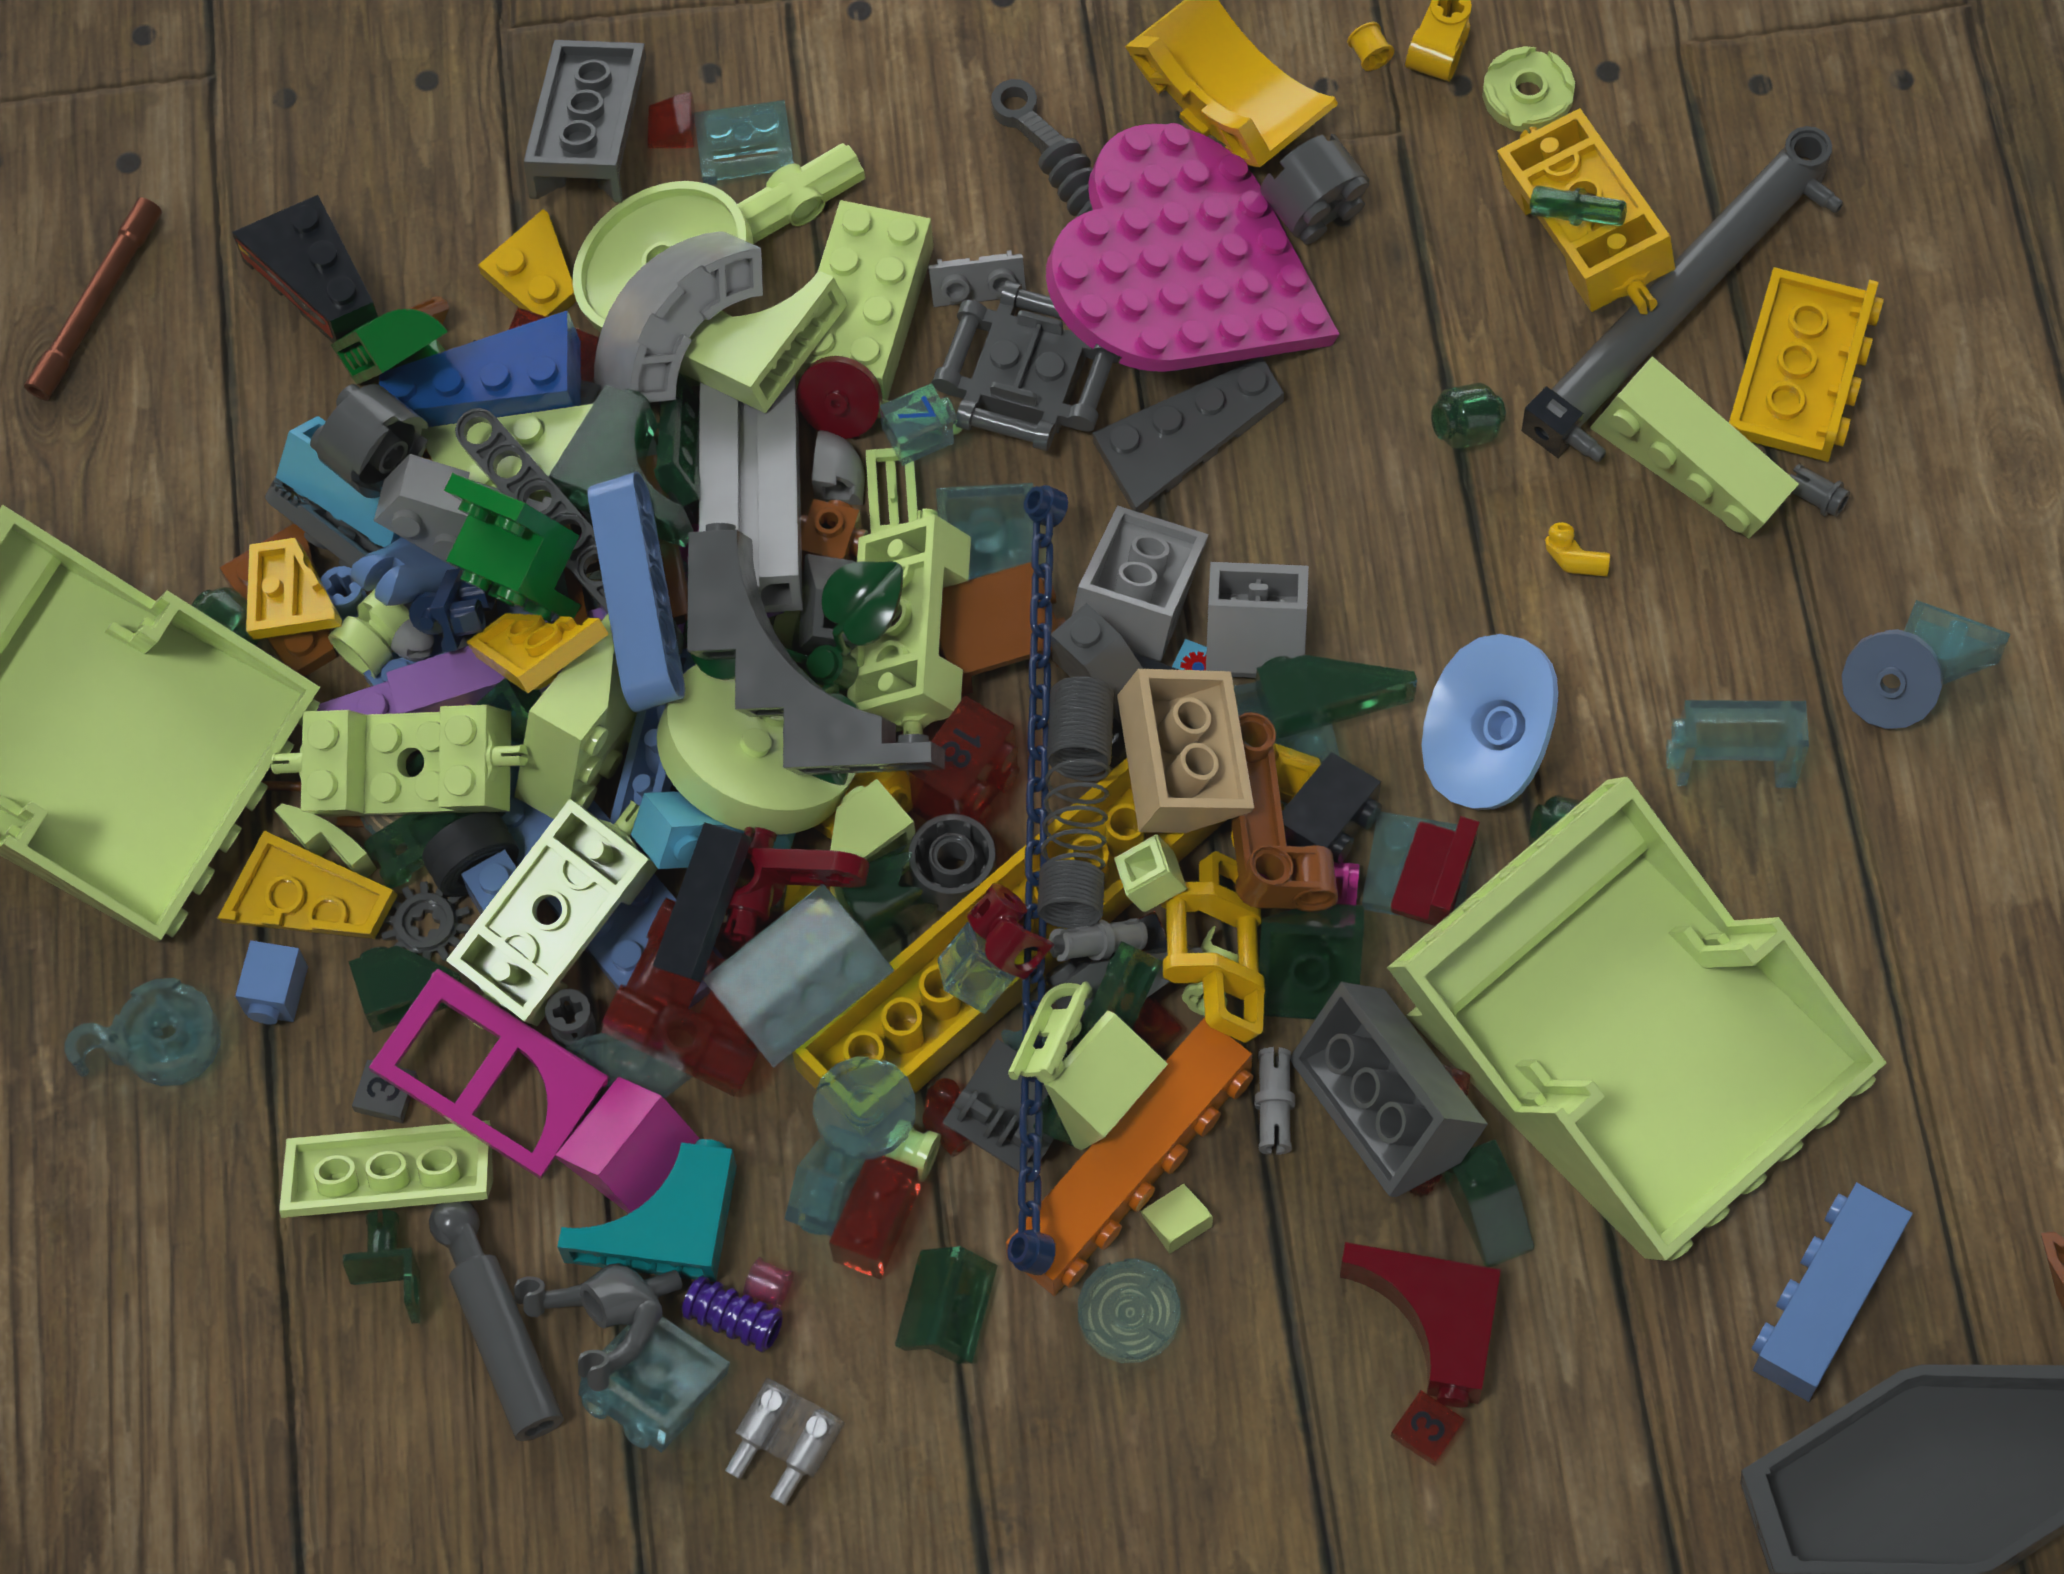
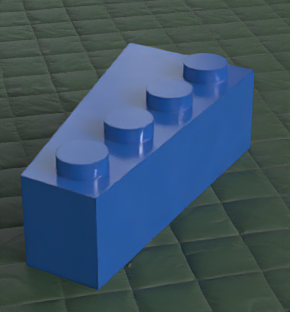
M567 310L387 370L379 375V385L427 422L428 427L455 424L463 413L477 408L488 410L497 418L581 406V341Z

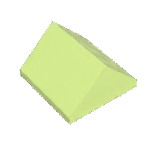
M1107 1010L1064 1059L1062 1073L1053 1081L1044 1083V1086L1073 1146L1083 1150L1106 1137L1168 1063L1115 1013Z

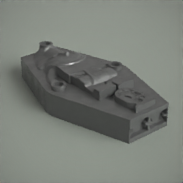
M1921 1364L1903 1369L1742 1469L1740 1485L1769 1574H2001L2064 1534V1365Z

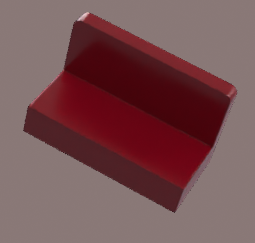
M1460 816L1455 831L1423 821L1418 823L1391 902L1390 910L1392 913L1436 926L1453 912L1477 841L1479 821Z

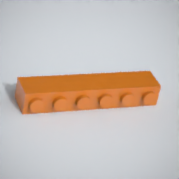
M1205 1017L1166 1060L1168 1065L1106 1137L1092 1144L1042 1200L1040 1232L1053 1238L1055 1257L1051 1267L1044 1274H1026L1054 1297L1064 1285L1072 1288L1082 1278L1089 1266L1086 1260L1097 1247L1105 1250L1111 1245L1122 1229V1225L1119 1222L1131 1209L1138 1212L1146 1205L1155 1191L1153 1183L1164 1171L1171 1174L1180 1166L1187 1156L1188 1149L1185 1147L1197 1133L1201 1137L1205 1136L1220 1118L1221 1112L1218 1109L1229 1097H1232L1234 1100L1237 1099L1250 1085L1253 1079L1251 1074L1252 1053L1230 1036L1209 1027ZM1027 1217L1026 1230H1032V1217ZM1018 1229L1006 1241V1252L1011 1238L1018 1233Z

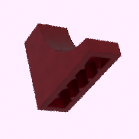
M1345 1242L1340 1278L1358 1282L1379 1292L1390 1300L1408 1319L1421 1342L1425 1355L1428 1380L1426 1395L1437 1397V1402L1449 1407L1464 1408L1468 1406V1403L1479 1404L1501 1269Z

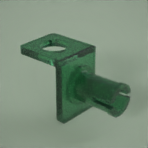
M382 1209V1224V1222H378V1211L374 1210L366 1215L367 1252L348 1253L342 1256V1264L349 1282L352 1285L404 1280V1304L412 1324L420 1323V1270L412 1248L398 1249L399 1215L392 1210Z

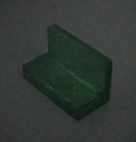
M962 1246L921 1250L917 1259L895 1346L904 1351L930 1349L957 1364L973 1363L998 1265Z

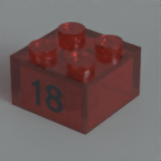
M965 695L931 740V742L945 749V769L908 771L913 812L927 821L941 815L958 814L970 817L984 825L992 810L991 802L1000 791L1006 793L1012 787L1020 772L1017 761L1018 747L1016 746L1015 725Z

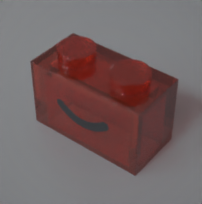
M869 1150L829 1241L833 1262L881 1280L921 1189L917 1168Z

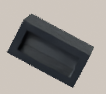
M1331 752L1282 811L1286 846H1324L1331 850L1333 862L1337 864L1342 863L1353 847L1355 835L1361 828L1368 830L1375 823L1381 812L1382 804L1378 802L1381 781Z

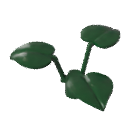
M893 561L853 562L837 569L827 580L821 599L824 615L830 621L837 623L832 632L836 647L829 645L819 646L809 656L785 648L795 662L806 665L809 677L814 682L823 685V690L839 701L856 709H859V707L851 699L837 694L839 691L851 687L858 676V664L854 657L848 654L851 647L845 644L843 633L851 643L857 646H866L874 643L884 635L895 617L901 599L903 587L902 565ZM687 620V622H686L685 625H684V632H683V636H684V639H685V641H686V644H687L688 620ZM691 654L694 663L708 676L720 680L735 678V658L703 660ZM848 773L814 774L812 776L835 785H845Z

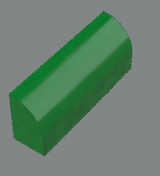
M397 309L358 327L332 343L331 346L357 385L384 373L448 331L438 320L425 312L414 309Z

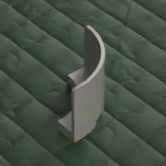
M723 231L705 233L688 238L667 248L641 267L617 296L602 327L594 363L595 384L629 404L676 400V385L680 365L692 341L690 336L705 319L710 320L718 312L734 303L752 297L763 296L761 248Z

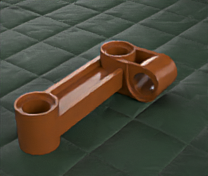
M1253 712L1244 713L1239 716L1254 809L1251 813L1231 819L1238 871L1235 885L1237 894L1244 903L1259 909L1286 908L1308 912L1328 909L1338 902L1333 854L1330 849L1324 846H1286L1273 746L1276 740V731L1270 720L1263 715ZM1260 874L1267 876L1270 880L1263 878Z

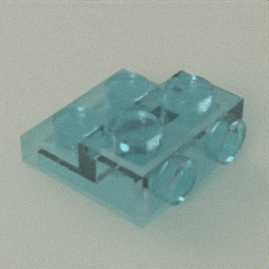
M662 1316L644 1350L633 1362L610 1375L609 1386L605 1390H592L588 1386L587 1377H581L578 1395L582 1397L584 1408L592 1416L598 1419H605L609 1416L624 1426V1433L632 1444L639 1448H647L651 1445L662 1453L693 1420L695 1409L700 1402L727 1375L730 1362ZM627 1325L602 1351L608 1354L620 1345L632 1325Z

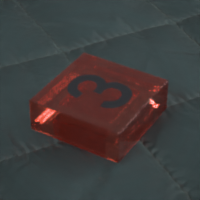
M1420 1390L1392 1430L1391 1438L1435 1466L1464 1425L1465 1419Z

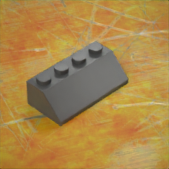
M1341 982L1291 1054L1290 1062L1390 1197H1398L1460 1164L1488 1125L1385 989Z

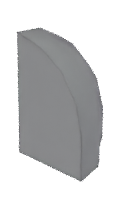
M824 430L818 432L814 453L812 485L815 499L825 502L840 500L850 505H863L864 466L858 453L846 439Z

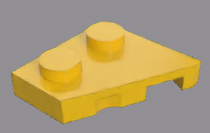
M544 209L478 264L480 274L534 321L564 312L577 302L573 290V281L549 214Z
M296 538L249 545L246 632L254 640L342 627L340 615L303 546Z

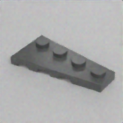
M1259 357L1093 432V443L1131 509L1141 513L1149 507V502L1165 490L1167 493L1182 481V476L1200 462L1205 464L1218 453V448L1232 437L1238 438L1281 405L1284 401V392L1263 357Z

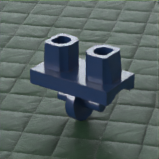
M459 568L447 570L437 593L425 592L418 595L413 600L409 610L410 621L420 632L429 635L443 632L444 638L441 643L443 653L458 650L464 635L483 632L486 626L484 612L491 611L495 604V599L488 595L491 586L485 592L460 580L462 570Z

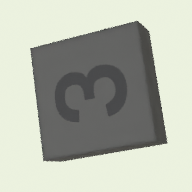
M367 1060L352 1103L354 1112L403 1123L412 1097L371 1072L369 1066L373 1061ZM398 1067L418 1080L416 1071Z

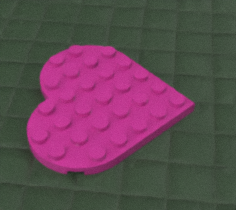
M1177 123L1134 126L1116 134L1104 145L1089 177L1088 191L1093 210L1076 217L1066 225L1055 241L1046 264V282L1052 303L1064 323L1081 341L1092 349L1098 344L1107 351L1122 357L1119 363L1125 366L1146 371L1165 372L1332 346L1339 336L1337 328L1275 212L1261 194V186L1248 169V165L1243 158L1232 154L1227 148L1213 139Z

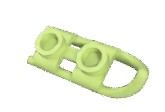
M1084 981L1081 985L1075 983L1057 985L1043 996L1008 1071L1011 1079L1018 1080L1020 1075L1024 1077L1035 1076L1039 1082L1047 1083L1053 1081L1062 1073L1064 1069L1062 1059L1067 1051L1066 1043L1080 1033L1082 1029L1080 1019L1085 1010V1000L1093 995L1092 987L1087 981ZM1072 996L1066 1009H1053L1051 1007L1056 1000ZM1038 1035L1047 1037L1041 1049L1033 1047Z

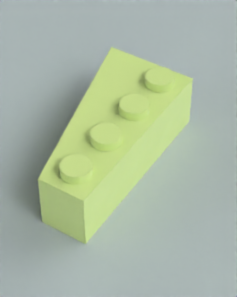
M1653 356L1590 427V429L1723 520L1730 529L1743 534L1748 539L1766 523L1799 484Z

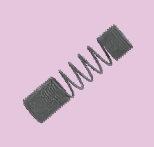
M1070 677L1057 682L1050 690L1046 757L1052 769L1048 771L1045 782L1051 792L1044 799V808L1050 815L1042 823L1043 832L1048 839L1041 846V854L1047 862L1042 865L1039 871L1037 900L1038 916L1046 923L1063 928L1091 926L1102 918L1105 876L1101 870L1106 865L1103 859L1089 853H1066L1050 859L1046 854V847L1050 841H1053L1069 849L1087 851L1103 847L1107 840L1099 832L1089 829H1070L1051 835L1048 832L1047 824L1050 818L1053 817L1071 826L1096 827L1104 824L1108 820V816L1099 808L1084 805L1067 806L1052 812L1049 808V799L1055 794L1061 799L1073 803L1096 804L1106 800L1110 795L1106 788L1091 782L1067 783L1054 789L1051 786L1050 777L1056 771L1074 780L1098 781L1106 778L1111 773L1108 766L1111 764L1112 728L1115 701L1114 690L1107 683L1091 677ZM1103 770L1106 771L1104 774L1099 776L1084 777L1092 774H1097ZM1069 787H1093L1102 790L1104 796L1098 799L1083 800L1062 795L1057 791ZM1071 810H1090L1100 813L1103 819L1093 823H1081L1063 819L1056 814ZM1075 833L1091 834L1101 838L1102 842L1094 846H1077L1061 842L1056 837ZM1086 857L1099 861L1101 865L1097 867L1085 861L1060 859Z

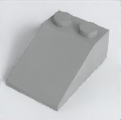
M1117 505L1078 586L1072 615L1087 603L1123 637L1132 652L1161 661L1174 633L1209 534Z

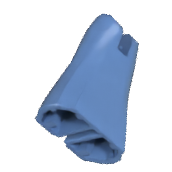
M401 537L392 544L371 552L352 565L351 577L364 590L371 591L375 589V598L385 606H394L413 602L418 595L425 592L437 593L446 571L456 568Z

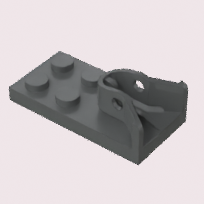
M554 40L524 158L530 199H539L557 188L564 187L567 178L597 179L598 187L604 190L614 202L622 203L623 196L619 173L646 60L644 43Z

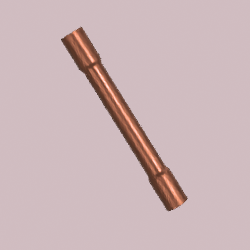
M142 197L136 200L119 228L117 238L50 348L43 353L24 384V388L33 396L45 401L50 399L69 368L72 356L135 252L146 241L162 214L161 208L151 200Z

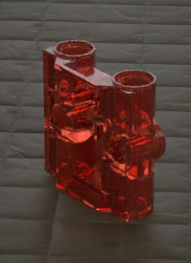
M666 897L648 931L646 948L627 985H620L601 1024L603 1026L602 1033L735 1097L736 1093L740 1092L758 1056V1049L780 1005L784 1004L803 964L763 944L757 950L755 949L757 941L747 943L744 939V943H739L726 939L722 936L726 922H722L715 944L720 942L730 944L736 950L737 957L728 960L721 959L712 950L703 978L706 975L716 980L701 1012L698 1014L688 1009L701 983L652 966L675 905V901ZM673 1029L685 1030L693 1038V1044L682 1048L675 1046L668 1039L667 1033Z

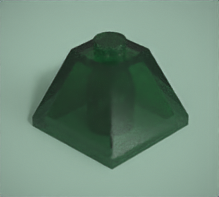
M1335 904L1328 909L1311 912L1291 909L1262 918L1259 973L1265 978L1264 1016L1316 1019L1341 982L1360 985L1364 935L1363 905Z

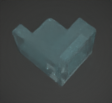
M967 922L939 956V970L943 988L946 992L986 1014L1016 976L1000 970L987 959L985 955L986 940L981 938L973 930L970 923Z

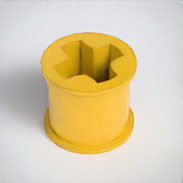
M1377 22L1361 25L1350 34L1347 40L1349 47L1354 49L1361 60V66L1365 71L1376 70L1384 66L1395 53L1393 46L1388 44L1381 33V27Z

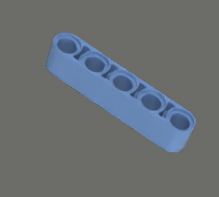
M635 471L591 485L588 488V502L620 683L628 706L633 712L637 713L683 699L685 696V683L652 501L646 482L641 474Z

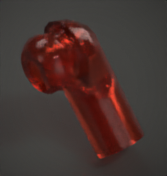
M942 1078L928 1089L922 1122L928 1131L941 1134V1146L951 1157L960 1154L969 1145L970 1141L943 1124L944 1119L952 1109L961 1091L959 1085L954 1080Z

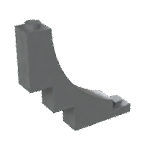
M710 523L706 525V531L689 532L687 651L703 660L735 658V710L749 717L784 716L783 768L797 775L945 769V749L933 742H929L928 735L903 734L898 736V743H896V724L882 716L856 709L831 696L810 679L791 658L777 637L765 612L755 575L751 538L736 530L734 524Z

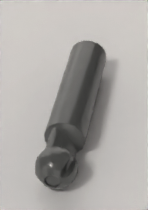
M468 1201L437 1204L429 1218L430 1232L438 1243L449 1248L456 1267L451 1271L449 1279L514 1437L517 1441H527L543 1436L561 1425L564 1418L498 1259L494 1255H484L476 1236L480 1226L479 1214Z

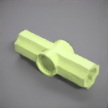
M844 143L802 167L794 163L778 169L767 181L766 188L737 204L749 223L753 244L789 223L794 226H802L811 222L822 212L825 202L865 179L864 169L852 148Z

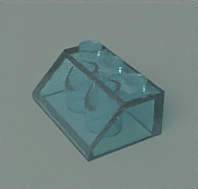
M821 884L703 978V981L774 1068L895 970L828 888Z

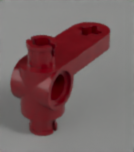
M746 827L744 834L753 839L725 914L727 920L722 936L739 943H744V939L747 943H753L756 937L757 922H765L769 919L770 909L780 901L785 885L865 886L870 866L869 861L861 856L843 851L775 849L773 846L777 838L776 833L765 828L755 827L754 834L752 827Z

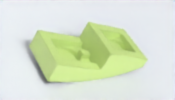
M281 804L275 809L285 827L306 850L322 856L332 848L351 871L366 878L377 870L368 854L350 836L329 821L315 814L303 812L298 807Z

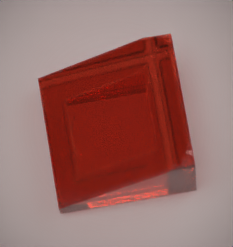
M684 92L649 105L648 148L694 147L695 105L692 92Z

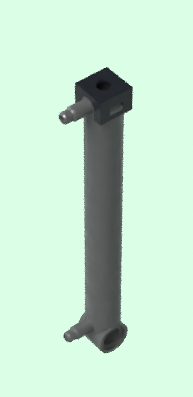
M1809 126L1800 127L1792 131L1786 139L1784 148L1674 261L1675 270L1659 277L1648 288L1651 295L1657 300L1656 308L1650 312L1647 307L1648 313L1640 314L1636 305L1633 304L1552 389L1546 386L1525 407L1521 431L1558 459L1572 446L1584 456H1589L1594 461L1600 462L1606 455V450L1597 443V440L1581 429V426L1803 194L1822 208H1827L1833 213H1837L1841 209L1843 201L1836 197L1833 191L1821 184L1826 176L1832 153V143L1829 136L1824 131ZM1799 157H1807L1811 160H1804Z

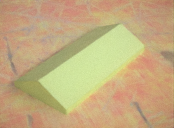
M490 1120L483 1121L489 1126H491ZM453 1123L287 1138L279 1209L281 1218L488 1199L493 1183L492 1148Z

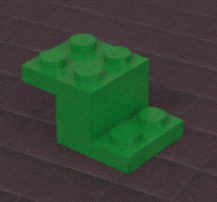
M452 473L444 491L459 499L461 503L458 510L468 515L446 559L450 564L463 570L460 580L485 592L491 586L488 595L509 606L515 607L517 605L523 608L526 602L523 610L531 615H541L546 622L550 623L554 615L558 617H572L574 619L581 605L557 592L554 588L580 535L522 501Z

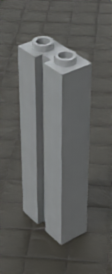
M795 375L766 413L700 382L699 532L706 531V525L710 523L734 524L736 530L752 539L755 575L765 612L803 610L799 407L796 396Z

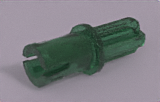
M1537 185L1531 194L1530 209H1532L1531 215L1568 220L1572 226H1579L1582 221L1621 226L1626 219L1627 203L1624 200L1587 195L1586 190L1580 187L1576 188L1575 191Z

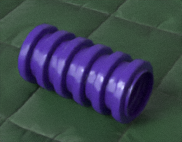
M704 1275L694 1280L682 1306L684 1318L692 1320L696 1317L697 1323L703 1327L712 1324L713 1331L721 1333L725 1330L726 1336L732 1340L741 1337L742 1344L750 1346L754 1343L755 1349L761 1353L773 1345L783 1321L780 1309L774 1307L770 1311L768 1310V1305L762 1301L754 1304L751 1296L745 1294L739 1297V1292L733 1288L725 1291L724 1285L720 1282H715L711 1285L710 1279Z

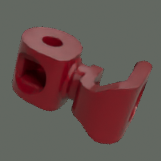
M993 883L983 898L968 912L967 919L973 930L986 940L985 955L987 959L1000 970L1026 980L1054 947V944L1050 940L1032 933L1018 924L1027 913L1025 904L1005 886ZM1028 947H1038V952L1031 961L1025 964L1014 963L1015 958L1022 950Z

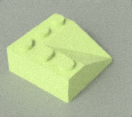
M608 614L601 622L609 635L566 665L529 710L524 745L527 748L528 755H521L528 758L525 766L519 767L515 797L552 819H555L569 799L587 810L597 793V784L603 777L608 780L613 777L622 762V753L630 743L637 713L630 709L623 695Z

